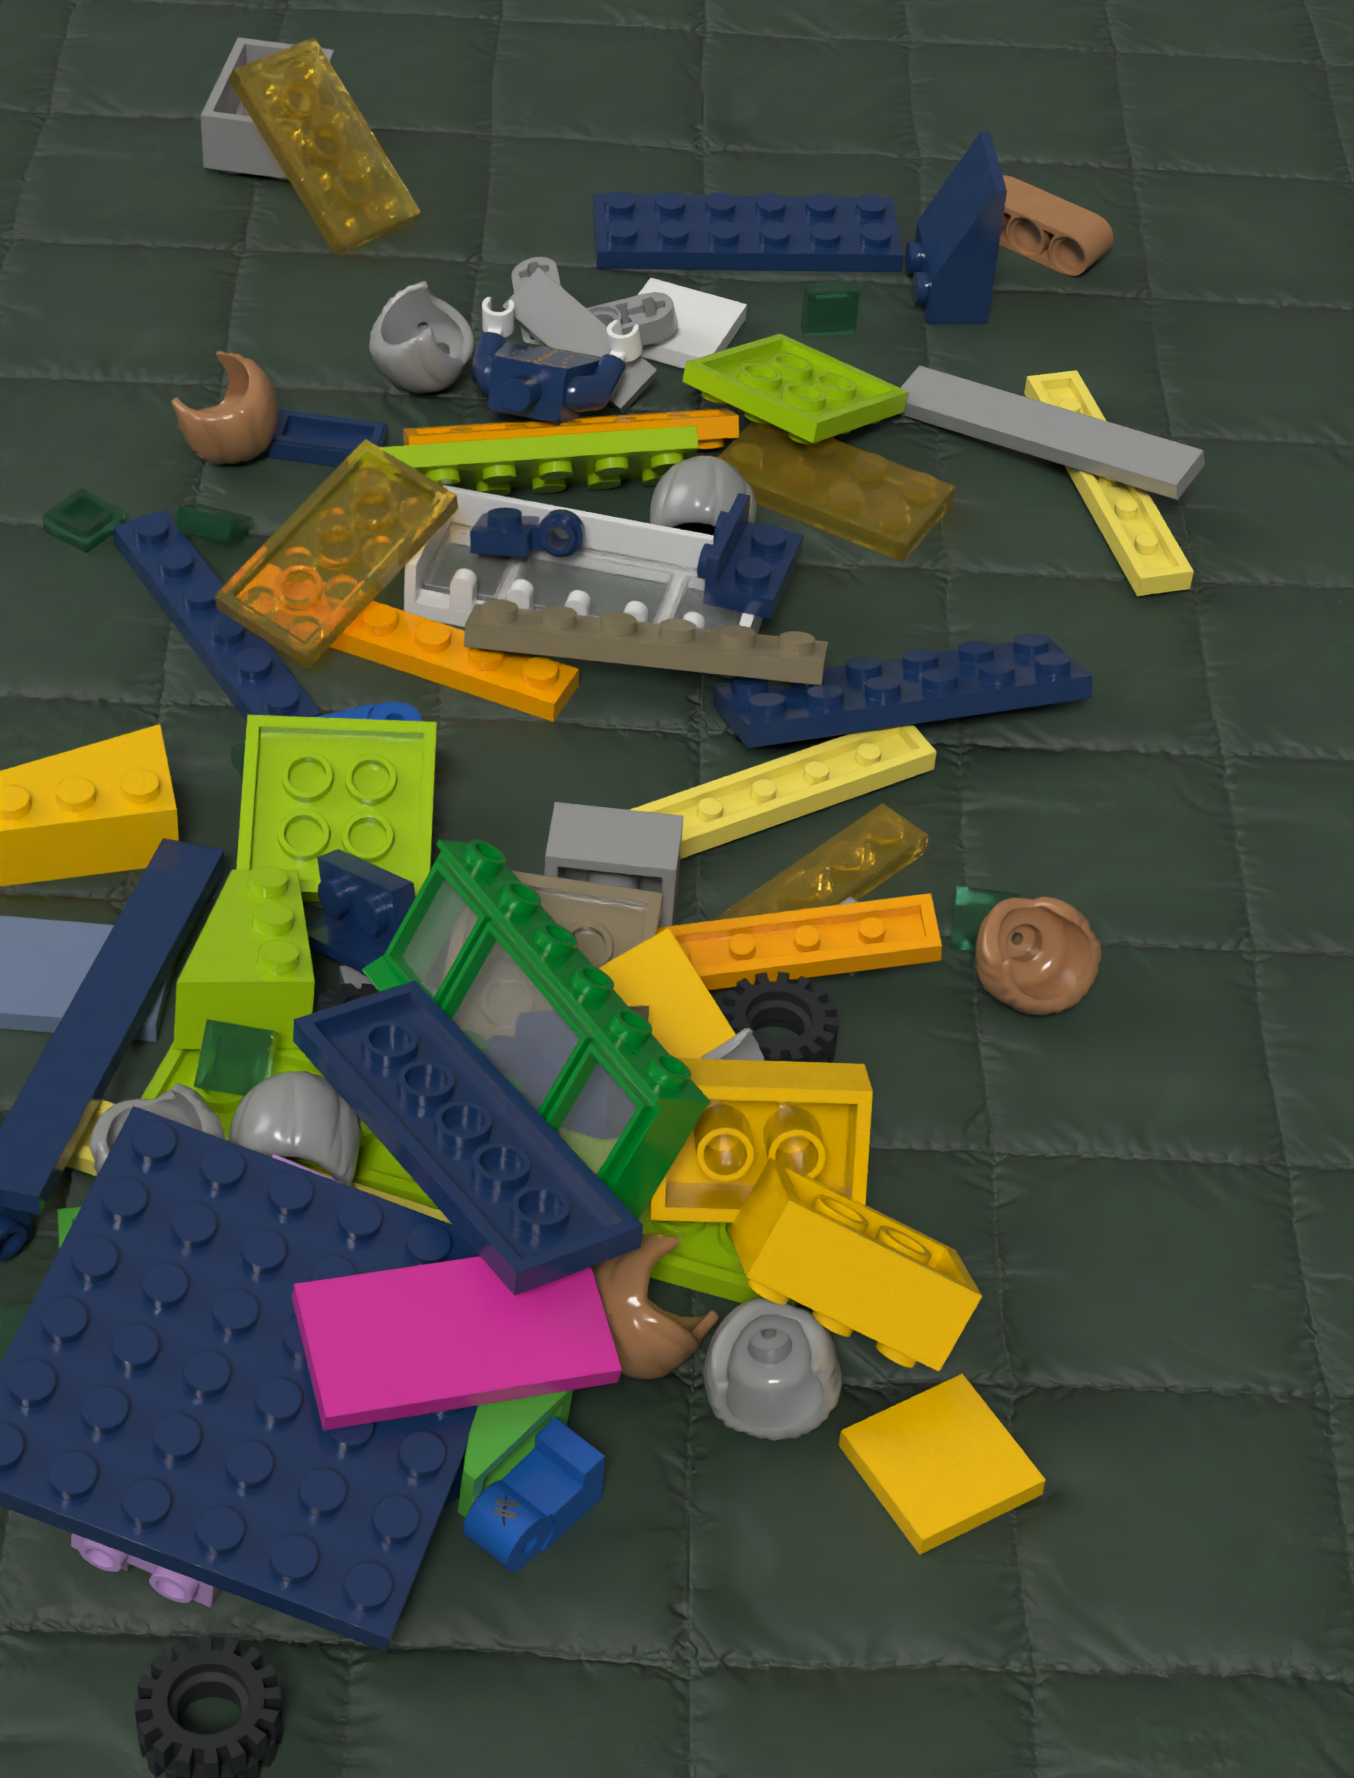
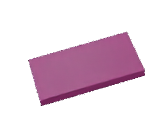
M480 1256L297 1283L293 1287L292 1301L323 1431L618 1383L622 1371L592 1267L516 1296Z

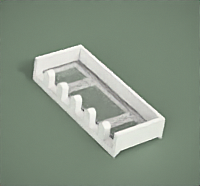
M447 485L442 486L405 562L404 611L433 621L465 627V623L475 604H483L489 600H507L516 603L519 609L538 611L549 606H565L574 609L577 615L601 617L603 614L610 612H621L633 615L636 621L659 624L666 619H685L693 622L696 628L720 630L721 627L727 625H742L752 628L755 634H758L763 617L703 604L705 579L697 577V567L704 544L713 545L714 535ZM507 507L518 509L522 512V516L539 517V524L549 512L565 509L575 513L582 520L585 527V538L582 545L574 554L567 557H557L545 550H531L528 557L470 553L471 529L483 513H487L495 508ZM554 528L555 533L559 537L569 538L568 533L564 529ZM704 673V674H709V675H714V676H720V677H725V678H730V679H732V678L734 677V676H729V675H720V674Z

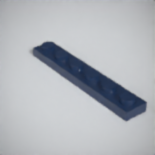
M166 510L143 515L137 519L113 526L114 544L246 722L247 715L316 717L322 715Z

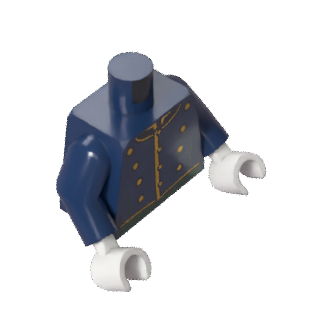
M487 297L482 302V330L484 333L480 334L471 371L474 383L484 394L488 395V409L547 422L564 423L597 413L608 404L626 370L625 362L633 361L641 356L642 344L639 325L635 324L630 333L623 335L621 321H612L607 327L610 354H604L602 357L515 340L506 341L505 337H508L514 331V302L509 300L507 310L494 312L491 311V297Z

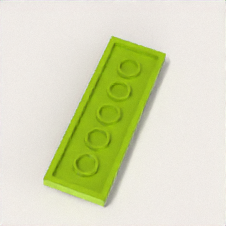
M696 426L356 449L349 475L351 499L365 498L367 505L378 506L396 503L401 495L421 494L423 501L434 502L443 485L477 490L500 496L509 494L511 492L510 488L532 486L534 493L547 494L563 491L566 489V484L587 482L589 489L603 490L620 486L621 480L641 478L644 485L656 486L660 478L673 465L694 456L699 448Z

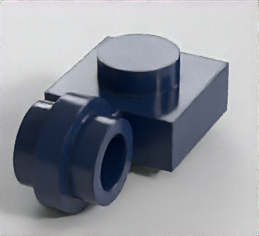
M507 507L495 508L487 513H483L471 529L470 553L528 557L531 550H545L557 557H567L574 554L582 545L585 538V527L582 520L575 513L565 509L549 512L539 524V517L522 516V512L518 509ZM554 528L564 529L568 533L569 538L559 537L555 533Z

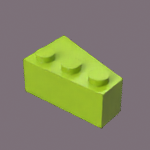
M260 866L252 870L231 871L176 983L173 1050L300 1049L293 1042L294 1019L313 1013L315 980L298 870H282L273 866Z

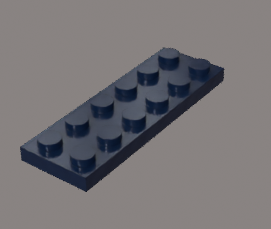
M623 191L593 194L592 214L597 269L901 272L903 250L893 198H882L872 194L860 197H831L826 194H813L809 197L780 196L774 193H765L759 196H731L721 192L710 195H681L675 192H663L658 195L630 194Z
M1028 633L1016 636L1014 642L992 645L983 641L965 642L958 646V650L937 653L929 649H913L904 652L902 658L882 661L873 657L852 658L846 662V666L826 668L822 685L734 676L732 682L713 684V695L716 710L746 747L752 748L1092 698V675L1049 637L1042 634Z
M415 980L294 1019L293 1042L514 1296L641 1248L643 1225Z

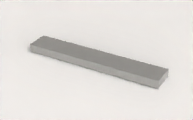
M920 365L901 386V389L908 391L909 395L905 411L900 413V415L1176 500L1180 498L1205 465L1204 450Z

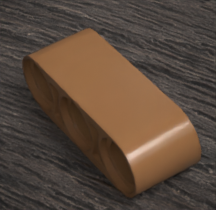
M1007 175L1003 176L1007 195L999 242L1000 246L1068 276L1080 275L1111 250L1114 243V234L1111 226L1103 217L1017 178Z

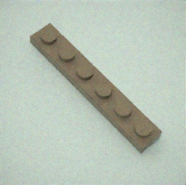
M489 600L483 604H475L465 623L464 647L822 685L828 651L827 641H817L811 634L799 631L784 632L780 636L755 634L752 628L742 625H727L721 627L720 630L696 628L693 622L685 619H666L661 621L660 624L636 621L633 615L621 612H610L603 614L601 617L577 615L574 609L565 606H549L541 611L519 609L516 603L507 600Z

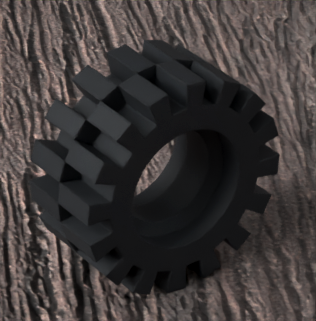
M767 972L755 974L754 986L744 978L736 983V992L729 989L725 994L723 1005H720L721 1012L735 1034L744 1028H750L753 1031L752 1035L758 1042L765 1061L834 1062L839 1018L837 1017L835 1002H827L828 992L821 986L810 992L811 980L800 976L797 984L789 983L790 973L778 972L777 981L769 982ZM765 1027H781L791 1030L799 1036L788 1040H775L760 1035L756 1030Z
M213 1636L198 1637L200 1651L189 1653L185 1640L172 1646L173 1662L171 1664L159 1654L150 1663L151 1677L142 1674L137 1686L139 1699H135L139 1748L142 1757H147L149 1771L155 1778L164 1771L166 1778H234L238 1774L242 1778H259L258 1761L269 1768L276 1758V1744H281L283 1736L281 1687L277 1684V1673L272 1664L270 1663L263 1667L262 1653L253 1646L241 1657L240 1640L226 1637L223 1650H214ZM210 1697L230 1700L236 1703L241 1711L237 1723L215 1734L189 1732L183 1729L178 1721L180 1712L187 1705Z

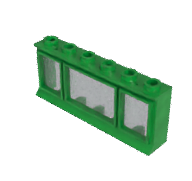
M477 839L471 840L469 843L439 840L436 846L441 852L383 956L361 970L379 992L415 980L626 1208L639 1219L710 1103L709 1099L691 1080L689 1068L678 1058L670 1055L653 1036L651 1024L643 1016L631 1010L613 989V980L605 972L594 967L578 949L576 937L569 930L557 924L541 906L539 894L531 887L522 883L505 864V855L498 848Z

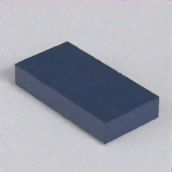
M282 409L278 415L277 431L268 446V458L351 469L356 449L386 447L388 442V424Z

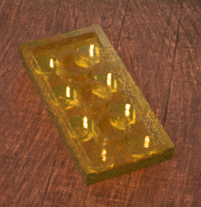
M315 37L238 67L227 78L334 255L409 223L421 212Z
M752 421L740 433L739 437L718 457L736 468L749 482L756 498V504L901 562L908 558L954 503L956 486L938 480L927 473L907 468L884 459L878 454L869 453L840 442L833 437L821 440L820 443L815 445L802 444L789 438L788 431L773 424H762Z
M365 439L216 593L214 597L217 609L307 668H310L457 511V495Z

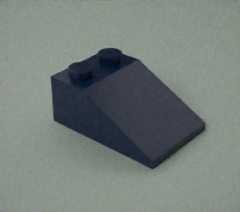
M990 132L979 133L917 221L915 242L907 243L905 254L907 273H914L913 300L914 303L922 304L926 324H988L1007 189Z

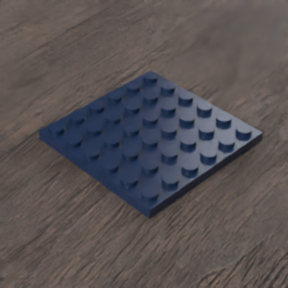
M133 1106L0 1364V1506L387 1652L466 1454L468 1435L478 1405L323 1431L292 1301L293 1287L297 1283L479 1257L480 1255L454 1225Z

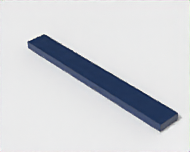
M166 838L162 839L0 1128V1207L41 1214L225 867L223 849Z

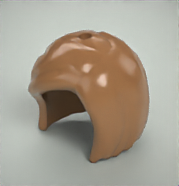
M217 351L216 356L228 374V386L224 400L219 405L194 410L184 405L176 397L171 402L178 419L177 428L183 434L195 455L208 463L224 465L248 462L264 452L275 436L279 421L276 392L266 373L253 360L245 358L240 354Z
M1012 897L1000 901L983 919L976 941V972L984 989L1001 1003L1008 1004L1018 1012L1029 1015L1059 1013L1078 1004L1094 984L1102 958L1101 942L1090 929L1088 919L1074 906L1053 897H1039L1033 900ZM1017 933L1016 938L1011 941L1012 935Z
M656 1233L642 1234L641 1248L592 1266L622 1368L621 1374L627 1377L649 1380L661 1378L681 1366L691 1354L700 1349L703 1338L719 1319L718 1314L714 1310L699 1317H680L662 1310L648 1299L647 1294L651 1271L664 1255L674 1250L680 1244V1239L677 1237H667L664 1234L658 1235Z

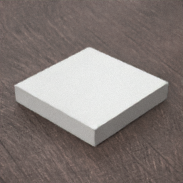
M650 278L638 294L659 292L670 296L674 303L678 320V329L672 336L661 342L642 346L641 356L681 369H685L686 361L726 350L746 320L747 304Z

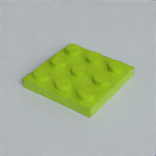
M783 334L773 335L686 361L682 382L701 390V395L705 399L715 403L733 405L745 411L744 415L749 420L762 424H773L788 431V436L792 440L807 445H815L820 443L821 440L839 434H848L853 429L868 424H876L881 422L882 419L903 413L909 392Z
M247 715L236 870H252L260 866H273L282 870H298L302 901L320 902L318 885L321 880L317 857L340 849L414 882L415 896H417L431 870L437 722Z

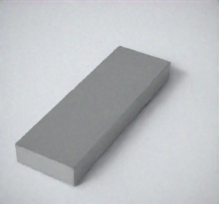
M539 267L502 306L504 311L507 310L509 300H512L514 302V321L543 346L600 357L604 354H610L607 326ZM642 356L633 361L625 362L626 370L608 402L621 414L658 377L657 369Z

